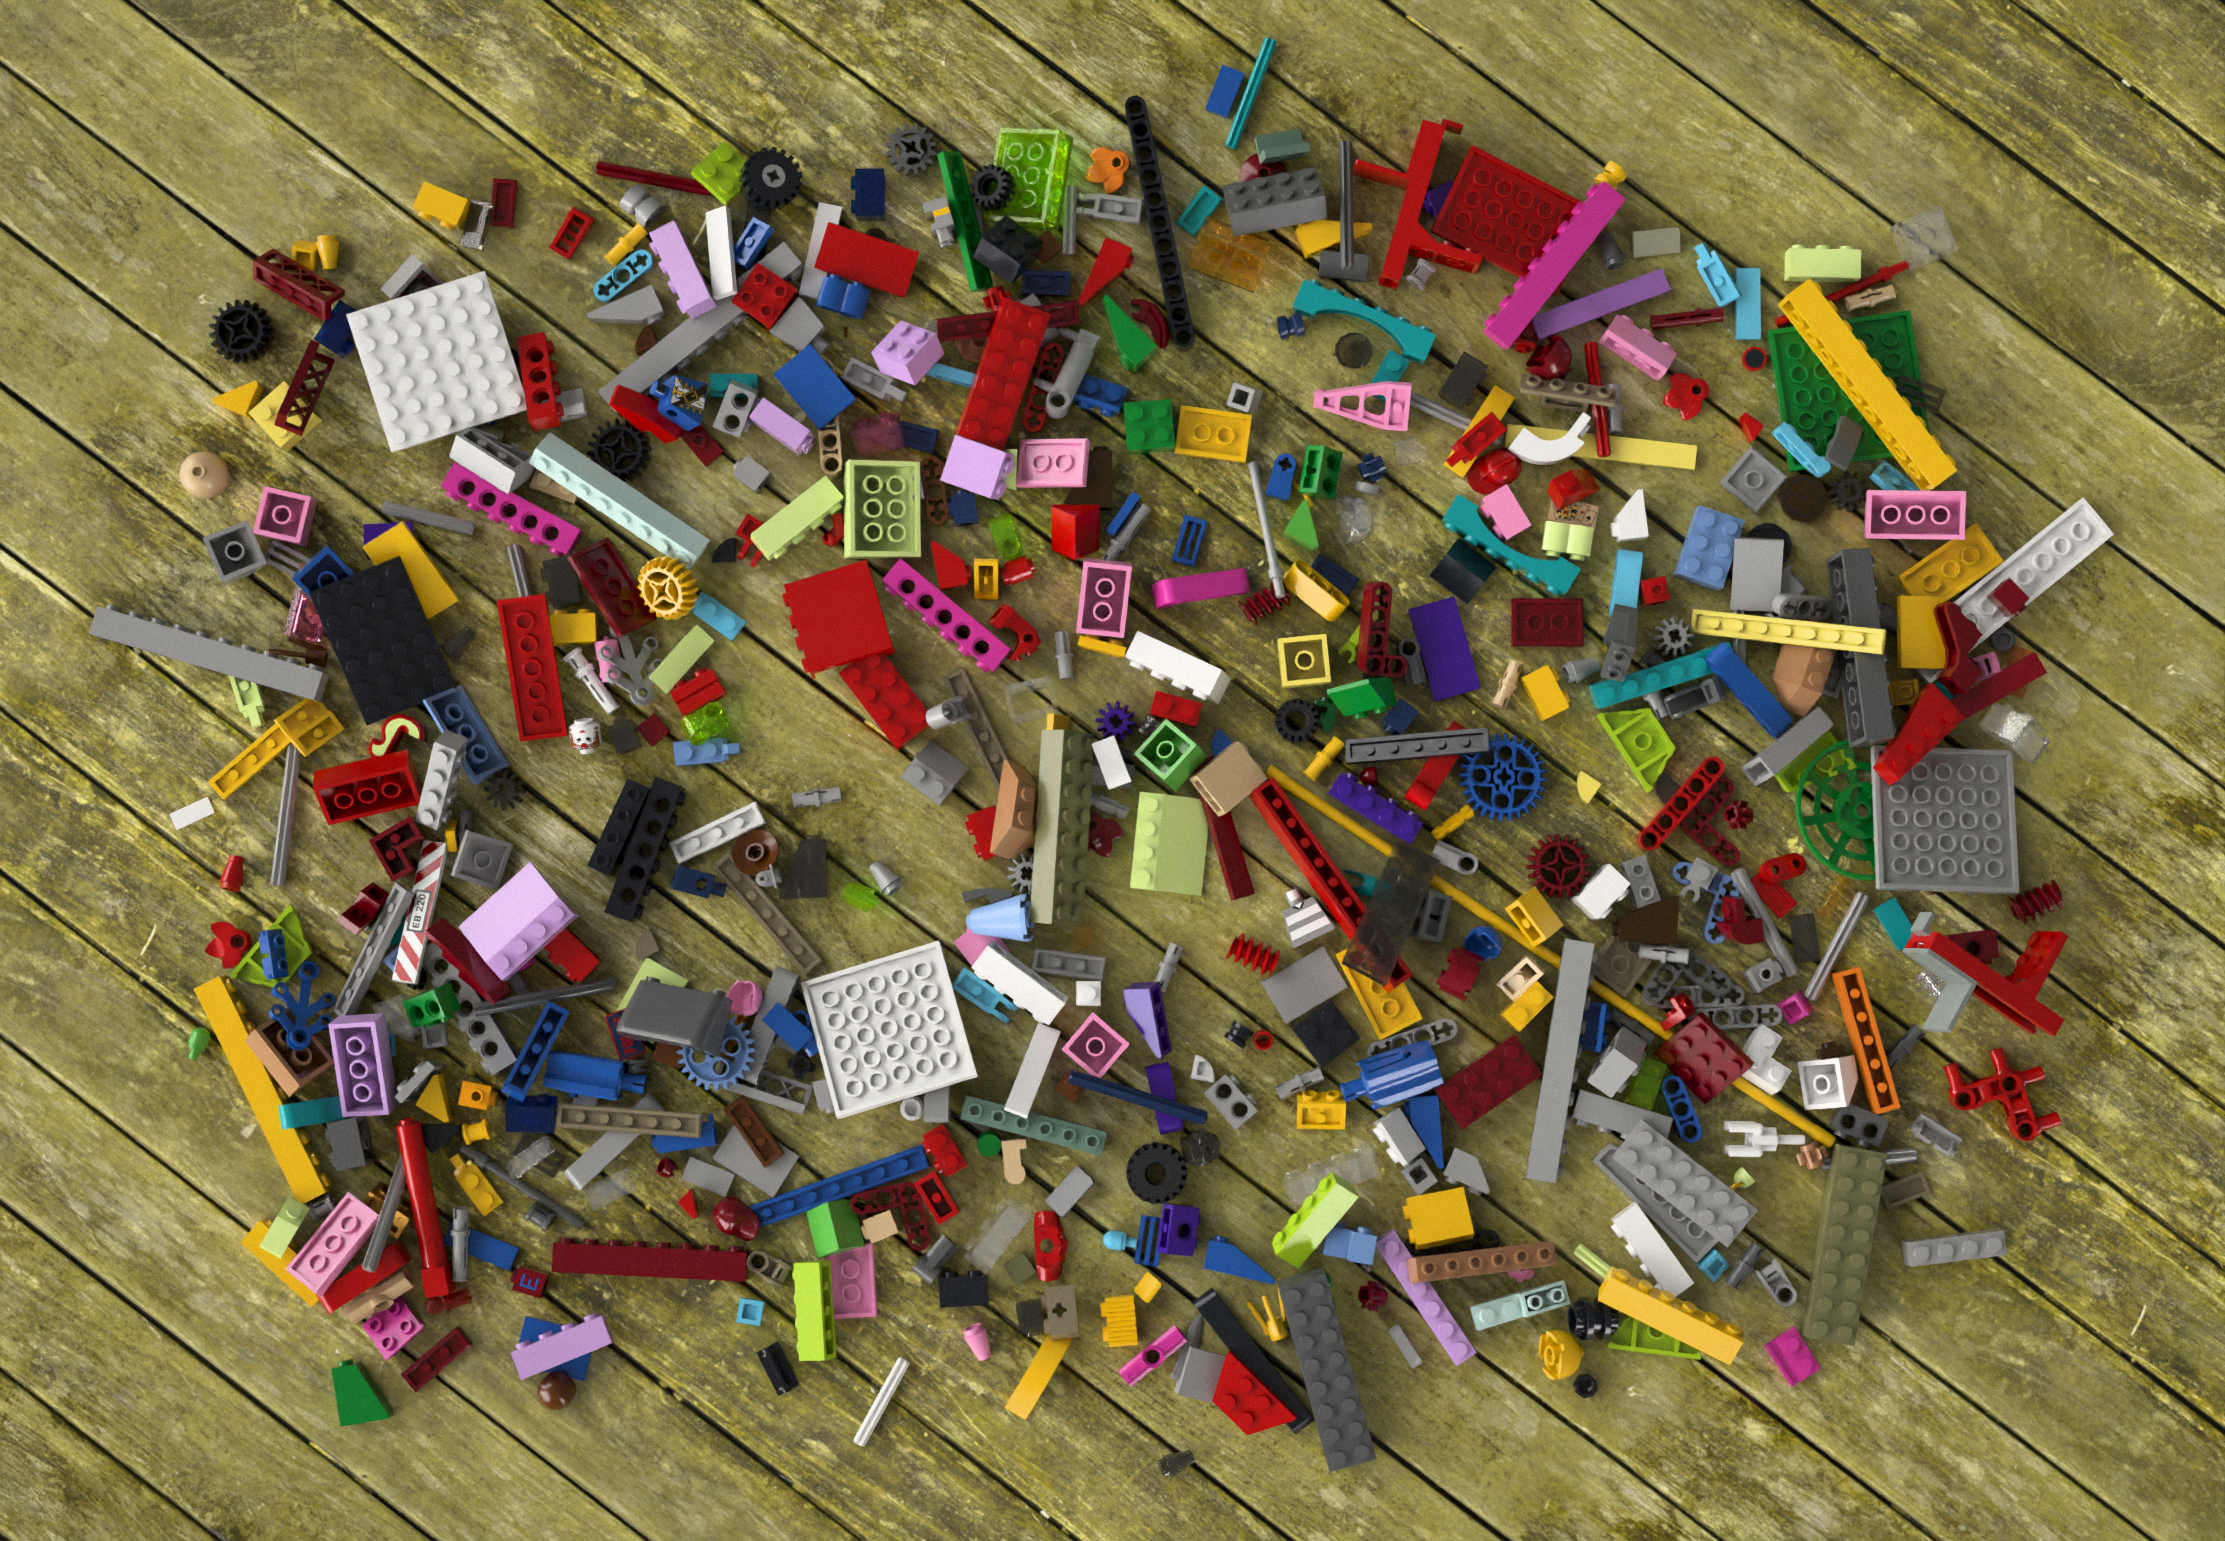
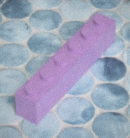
M1392 1228L1377 1238L1376 1248L1453 1363L1458 1366L1477 1352L1430 1282L1410 1284L1406 1259L1413 1257L1395 1230Z

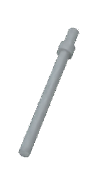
M1253 461L1248 463L1270 566L1268 570L1270 581H1273L1276 598H1282L1286 596L1282 581L1284 578L1283 569L1279 567L1258 463Z

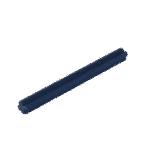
M1072 1070L1068 1078L1070 1084L1204 1125L1208 1118V1112L1077 1070Z

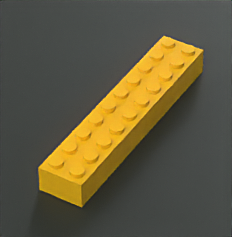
M1809 278L1790 292L1778 306L1920 491H1930L1957 471L1955 461L1949 454L1945 455L1940 448L1941 443L1934 435H1930L1925 429L1926 424L1924 420L1918 415L1915 416L1910 409V402L1904 396L1901 397L1895 390L1897 386L1894 381L1889 377L1886 378L1882 373L1880 363L1875 358L1869 356L1864 342L1861 339H1856L1852 333L1851 325L1839 317L1837 307L1832 301L1826 300L1822 294L1821 286Z

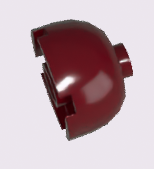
M1555 334L1546 339L1550 343L1544 347L1540 344L1526 362L1528 368H1525V370L1530 375H1537L1543 380L1551 381L1555 378L1562 380L1569 374L1571 370L1569 366L1572 362L1570 346L1559 334Z

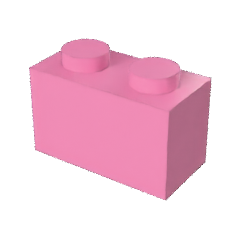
M1507 484L1480 501L1481 506L1479 508L1486 519L1490 518L1494 525L1492 530L1497 539L1502 538L1503 542L1510 540L1531 526Z

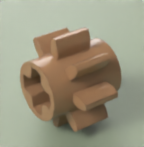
M1817 1141L1800 1146L1801 1153L1796 1154L1799 1165L1806 1164L1808 1170L1824 1165L1823 1158L1828 1157L1825 1145L1818 1146Z

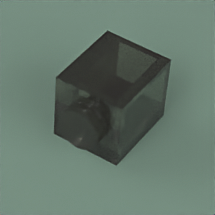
M625 716L613 720V725L608 726L617 754L622 755L643 748L634 720H627Z
M1040 1299L1017 1302L1015 1306L1020 1334L1026 1333V1337L1040 1335V1330H1044Z

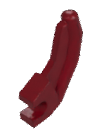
M1144 299L1131 300V306L1137 305L1141 309L1138 313H1132V319L1151 328L1155 344L1161 349L1167 348L1170 332L1167 319L1155 303Z

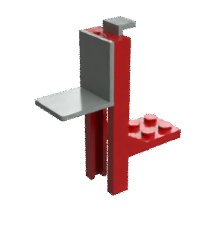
M1919 913L1910 929L1913 933L1902 952L1946 982L1922 1027L1924 1030L1950 1033L1972 994L2028 1034L2035 1035L2037 1031L2035 1028L2037 1026L2050 1036L2057 1035L2065 1019L2035 998L2069 936L2061 931H2035L2029 937L2028 945L2023 954L2018 957L2014 971L2003 977L1941 933L1930 931L1929 927L1936 916L1934 913Z

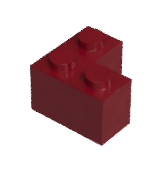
M409 816L368 840L392 882L399 883L417 872V866L407 850L428 837L420 823L415 821L416 817Z

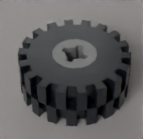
M767 147L762 148L759 152L757 150L749 157L740 170L742 173L739 176V182H742L740 190L741 192L746 191L744 198L746 200L751 198L753 200L751 203L753 207H756L758 204L761 205L760 210L765 211L767 208H769L770 212L775 211L777 208L779 210L783 209L800 192L798 190L802 187V182L799 180L803 176L802 172H797L800 168L798 162L793 164L792 160L794 157L792 155L786 157V151L783 149L780 152H776L777 147H771L770 150H767Z

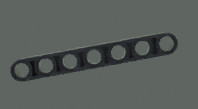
M1211 1287L1193 1301L1195 1307L1229 1350L1231 1349L1298 1415L1294 1421L1286 1423L1293 1433L1297 1435L1315 1420L1215 1290Z

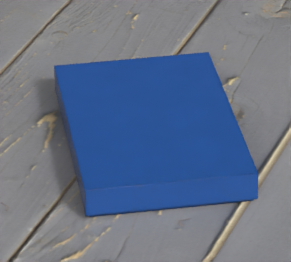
M811 344L773 374L819 430L856 401V398Z
M525 1316L519 1343L528 1339L530 1343L539 1340V1335L551 1330L553 1334L562 1331L561 1326L563 1324ZM592 1352L547 1369L545 1372H563L573 1379L585 1381Z

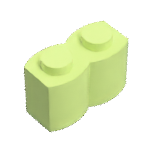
M1546 521L1541 552H1546V556L1551 558H1559L1560 554L1568 555L1570 560L1582 562L1584 558L1590 557L1594 528Z

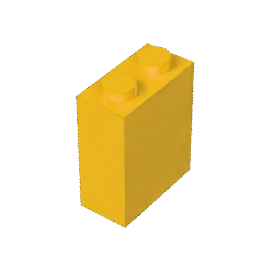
M1464 1187L1406 1198V1206H1402L1405 1221L1409 1220L1411 1229L1407 1230L1410 1244H1415L1416 1250L1473 1239L1474 1230Z

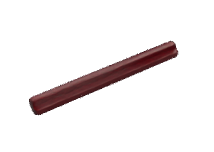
M598 161L595 170L598 175L706 196L711 194L696 179Z

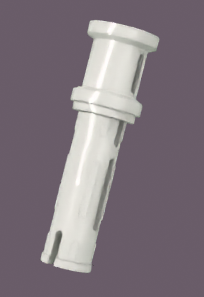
M581 647L574 649L563 658L576 672L575 677L579 680L582 679L607 715H610L620 707L594 672L593 663H589L582 654Z

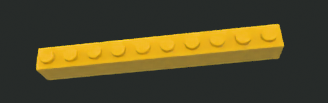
M218 976L195 988L194 991L297 1202L304 1205L330 1192L329 1186L331 1181L325 1172L322 1173L318 1165L321 1163L319 1156L315 1151H311L307 1132L304 1129L301 1130L300 1127L281 1129L278 1106L288 1104L287 1099H289V1096L245 1042L246 1038L255 1029V1026L251 1021L248 1022L244 1014L247 1012L246 1007L241 1000L237 999L234 993L236 987L230 978L227 979L226 976Z

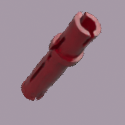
M1722 307L1704 310L1695 308V311L1650 316L1652 331L1689 325L1700 327L1706 323L1724 321Z

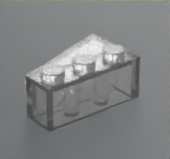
M1012 1196L1007 1200L1004 1197L994 1208L998 1211L992 1219L988 1216L979 1227L983 1230L977 1238L972 1236L964 1246L968 1250L963 1257L986 1275L1033 1215L1031 1211Z

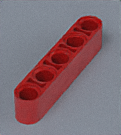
M1712 756L1701 761L1639 832L1636 843L1641 850L1651 851L1657 849L1710 789L1724 771V763L1720 758ZM1709 761L1717 766V771L1714 775L1706 770V765ZM1693 779L1701 783V790L1698 793L1692 791L1690 787ZM1678 797L1684 799L1686 803L1682 811L1675 807V800ZM1662 815L1667 816L1670 820V825L1667 829L1659 825V818ZM1647 833L1654 837V844L1651 847L1646 846L1643 842V837Z

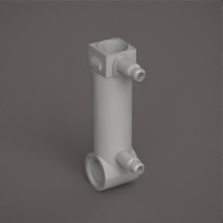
M1059 327L1058 334L1074 341L1054 384L1039 378H1035L1033 382L1034 385L1049 392L1045 408L1048 415L1052 418H1062L1068 413L1072 400L1098 346L1100 336L1082 328L1077 333L1068 328ZM1054 400H1060L1064 403V405L1061 407H1056L1052 404V402Z

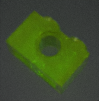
M1645 1057L1640 1063L1642 1064L1641 1069L1632 1077L1624 1102L1652 1111L1667 1064Z

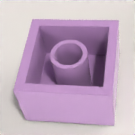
M900 321L871 353L881 373L916 385L943 356L944 351L936 333Z

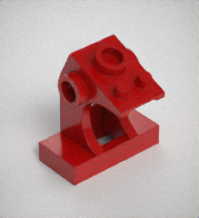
M1001 604L987 621L994 628L1008 627L1016 634L1017 645L1007 657L1009 660L1015 659L1018 662L1022 660L1020 655L1025 654V656H1029L1038 651L1037 646L1042 644L1036 629L1008 604ZM1028 634L1029 639L1025 642L1024 635Z

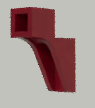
M1951 601L1939 603L1935 606L1933 612L1945 647L1946 662L1937 679L1952 695L1967 693L1982 673L1976 666V662L1968 657L1967 654L1983 634L1977 629V625L1961 612V608Z

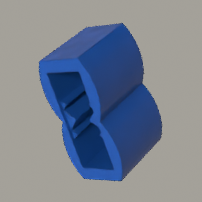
M830 274L829 277L825 276L822 279L815 306L850 318L863 319L871 292L865 289L866 285L856 281L848 284L843 282V277Z

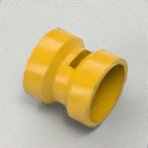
M1609 161L1604 167L1605 171L1598 174L1594 182L1598 185L1605 181L1616 190L1617 184L1626 179L1627 173L1618 164Z

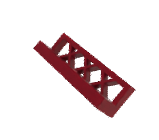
M271 249L253 260V280L323 321H327L332 317V303L345 296L344 289L275 249ZM274 258L281 263H270L268 261ZM284 270H294L298 273H287ZM303 281H313L317 284H306ZM320 291H331L332 294L327 296Z
M314 340L309 342L274 424L300 436L303 435L335 362V359L317 352L320 343ZM314 360L326 364V369L316 372L313 366ZM314 378L318 387L308 390L305 381ZM306 396L310 405L300 408L296 399ZM298 415L302 421L301 426L299 427L287 422L288 417Z

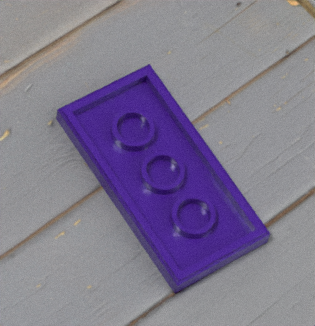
M1455 596L1408 609L1414 634L1420 645V654L1434 702L1480 689V683Z

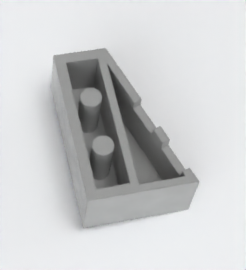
M467 427L458 433L449 457L477 474L480 478L496 486L499 490L509 494L534 476L536 468L529 463L533 454L520 450V445L512 443L511 446L497 441L498 436L474 427Z

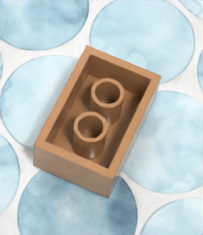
M286 1008L285 1014L295 1025L296 1017L289 1008ZM269 1019L255 1028L246 1038L245 1042L286 1094L291 1097L326 1074L334 1065V1059L315 1035L311 1036V1042L306 1049L297 1051L290 1048L286 1042V1030L279 1021ZM294 1037L297 1042H301L299 1037Z

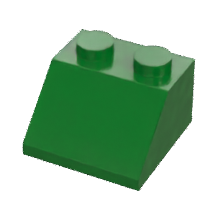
M1391 677L1369 678L1327 689V694L1344 717L1354 716V720L1368 717V712L1374 711L1375 714L1388 712V707L1397 705Z

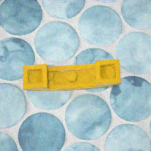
M1494 385L1463 435L1491 411L1501 421L1515 397ZM1452 450V452L1450 453V455L1448 456V458H1449L1453 453H1455L1453 450ZM1477 456L1466 464L1460 460L1451 468L1445 461L1443 466L1463 478Z
M1050 1333L1046 1335L1020 1383L1006 1404V1409L1025 1420L1027 1419L1073 1338L1051 1340Z

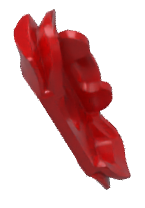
M1039 1211L1035 1213L1034 1217L1036 1268L1039 1279L1049 1282L1059 1279L1062 1274V1263L1065 1262L1068 1240L1065 1237L1063 1226H1060L1058 1215L1053 1211ZM1043 1239H1050L1053 1242L1054 1247L1050 1253H1045L1041 1250L1040 1243Z

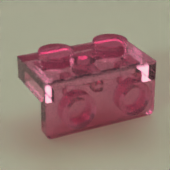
M885 412L876 418L869 419V417H863L856 420L851 429V434L859 457L905 447L906 443L899 425V412L893 414L892 412Z
M295 588L283 635L320 644L324 627L314 604L302 589Z

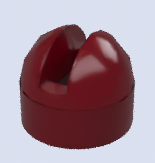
M1376 767L1363 769L1360 773V781L1365 786H1377Z
M664 1157L657 1166L656 1174L664 1178H671L675 1175L672 1172L677 1170V1165L673 1160Z

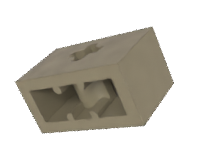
M1074 1284L1046 1287V1295H1041L1042 1309H1047L1048 1319H1044L1045 1334L1050 1333L1051 1340L1080 1337ZM1058 1307H1062L1063 1311H1065L1061 1318H1058L1056 1314Z

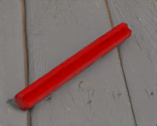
M1594 341L1587 342L1584 345L1588 383L1589 385L1603 386L1598 344ZM1591 404L1598 457H1609L1611 455L1606 407Z

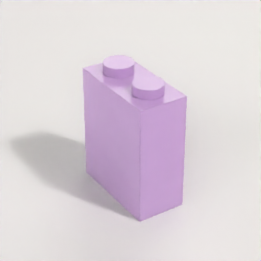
M764 397L749 416L757 427L800 457L803 453L808 454L815 444L813 442L814 436L808 428Z
M955 435L940 480L990 499L999 500L1006 490L1005 481L1007 475L1014 466V454L963 436Z

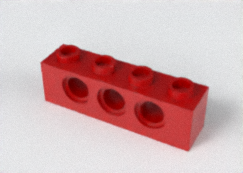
M545 332L516 337L528 421L533 431L562 426L561 416H564L562 402H558L561 389L559 382L555 381L558 368L556 361H552L551 354H555L553 341L548 340Z

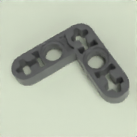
M1676 946V947H1674V948L1687 949L1686 947H1683V946ZM1690 951L1688 964L1678 963L1676 968L1672 966L1674 962L1666 961V963H1661L1644 986L1641 999L1647 1006H1658L1681 974L1715 997L1726 996L1730 991L1732 982L1725 973ZM1696 966L1703 967L1706 970V975L1704 977L1696 976L1693 968ZM1669 971L1673 979L1665 982L1660 978L1659 973ZM1710 974H1713L1712 980H1710V982L1707 983L1706 981L1708 980ZM1723 981L1724 988L1717 989L1716 983ZM1656 985H1658L1660 989L1657 992V997L1650 999L1648 997L1649 992H1653Z

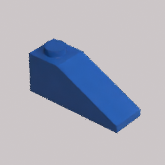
M1424 1095L1408 1098V1102H1404V1115L1409 1117L1411 1125L1436 1167L1443 1169L1438 1095Z
M1215 1235V1239L1209 1238L1203 1264L1204 1269L1275 1285V1278L1236 1245L1230 1243V1238Z

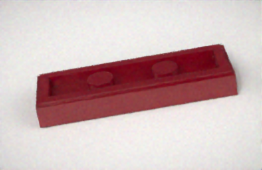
M457 1326L404 1370L401 1376L416 1393L473 1344Z

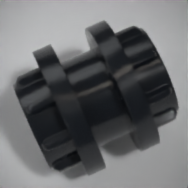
M1587 1297L1578 1298L1577 1302H1573L1569 1306L1567 1316L1569 1330L1582 1341L1590 1340L1593 1333H1595L1599 1340H1607L1618 1329V1310L1598 1301V1297L1595 1298L1593 1304H1591Z

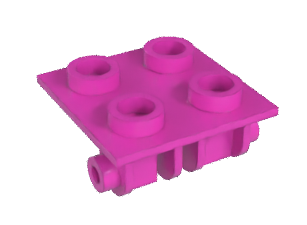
M401 1295L393 1300L394 1303L390 1308L385 1311L376 1312L362 1325L386 1361L392 1356L394 1357L396 1352L407 1345V1342H411L412 1338L417 1333L422 1332L425 1323L420 1318L417 1319Z

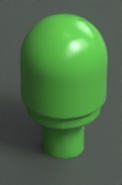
M197 1027L192 1031L188 1041V1047L191 1048L188 1059L197 1061L200 1052H204L207 1049L210 1041V1032L206 1028Z

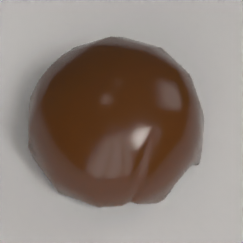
M550 1372L541 1380L537 1387V1398L541 1404L554 1411L562 1410L568 1406L576 1394V1384L570 1376L563 1372Z

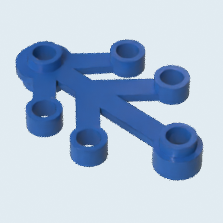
M312 961L304 962L298 969V976L301 979L298 1003L284 982L276 983L272 989L273 996L284 1001L296 1017V1022L294 1025L285 1014L286 1010L281 1004L273 1005L269 1010V1016L271 1019L280 1022L287 1032V1044L290 1048L297 1051L304 1050L309 1046L311 1036L319 1031L329 1029V1025H323L321 1020L327 1021L328 1024L333 1021L329 1015L323 1014L317 1019L316 1023L305 1028L306 1019L322 1009L331 1008L336 1001L335 996L327 992L318 1001L308 1006L311 983L319 975V967ZM303 971H308L310 977L305 975ZM277 988H282L284 993H279ZM324 998H328L331 1001V1003H326L324 1001ZM274 1009L279 1010L281 1015H276ZM294 1037H299L301 1042H297Z

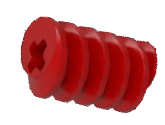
M1242 933L1238 938L1235 936L1226 959H1229L1234 954L1235 963L1243 959V967H1246L1251 962L1252 971L1261 967L1260 975L1263 976L1267 971H1270V978L1280 957V950L1277 949L1271 954V946L1269 945L1262 950L1263 942L1259 941L1254 946V938L1251 937L1245 942V934Z

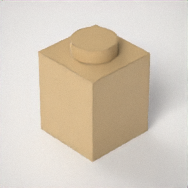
M892 1209L864 1219V1225L861 1226L865 1239L870 1238L871 1244L900 1232Z

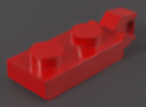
M1491 411L1455 442V445L1451 447L1455 453L1445 461L1451 468L1460 460L1466 464L1502 435L1507 428Z

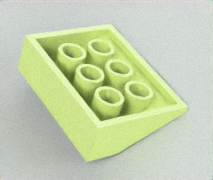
M848 460L843 464L844 559L921 557L920 462Z
M1140 792L1130 881L1131 889L1202 895L1209 825L1201 799Z

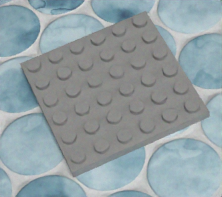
M1873 745L1870 747L1876 890L1993 894L2019 893L2012 751L1933 748L1900 780L1889 786L1873 769L1886 746Z

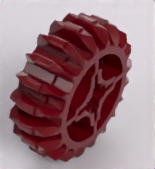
M1559 833L1555 834V841L1552 840L1550 835H1547L1545 837L1547 844L1542 840H1538L1537 844L1540 849L1534 846L1531 847V851L1536 855L1527 856L1528 860L1533 861V865H1526V869H1533L1534 873L1527 875L1528 879L1536 877L1537 880L1532 883V886L1536 887L1541 884L1542 887L1539 889L1541 894L1546 889H1549L1548 897L1550 898L1553 897L1554 891H1556L1558 899L1562 898L1563 891H1565L1567 897H1571L1572 892L1570 888L1578 893L1580 888L1577 883L1583 886L1587 884L1582 879V876L1590 877L1591 873L1584 871V868H1589L1592 864L1584 863L1583 859L1589 858L1590 855L1589 853L1581 855L1580 852L1585 849V846L1581 845L1576 848L1575 846L1578 843L1576 838L1571 843H1568L1569 835H1565L1563 841H1561ZM1554 846L1552 860L1547 863H1540L1544 852ZM1562 847L1570 850L1577 862L1567 861L1564 858ZM1558 860H1561L1560 863H1564V865H1570V867L1560 869V873L1556 872L1557 869L1547 866L1557 863ZM1577 869L1574 879L1563 886L1566 871ZM1540 870L1550 871L1554 876L1556 886L1548 883L1543 878Z

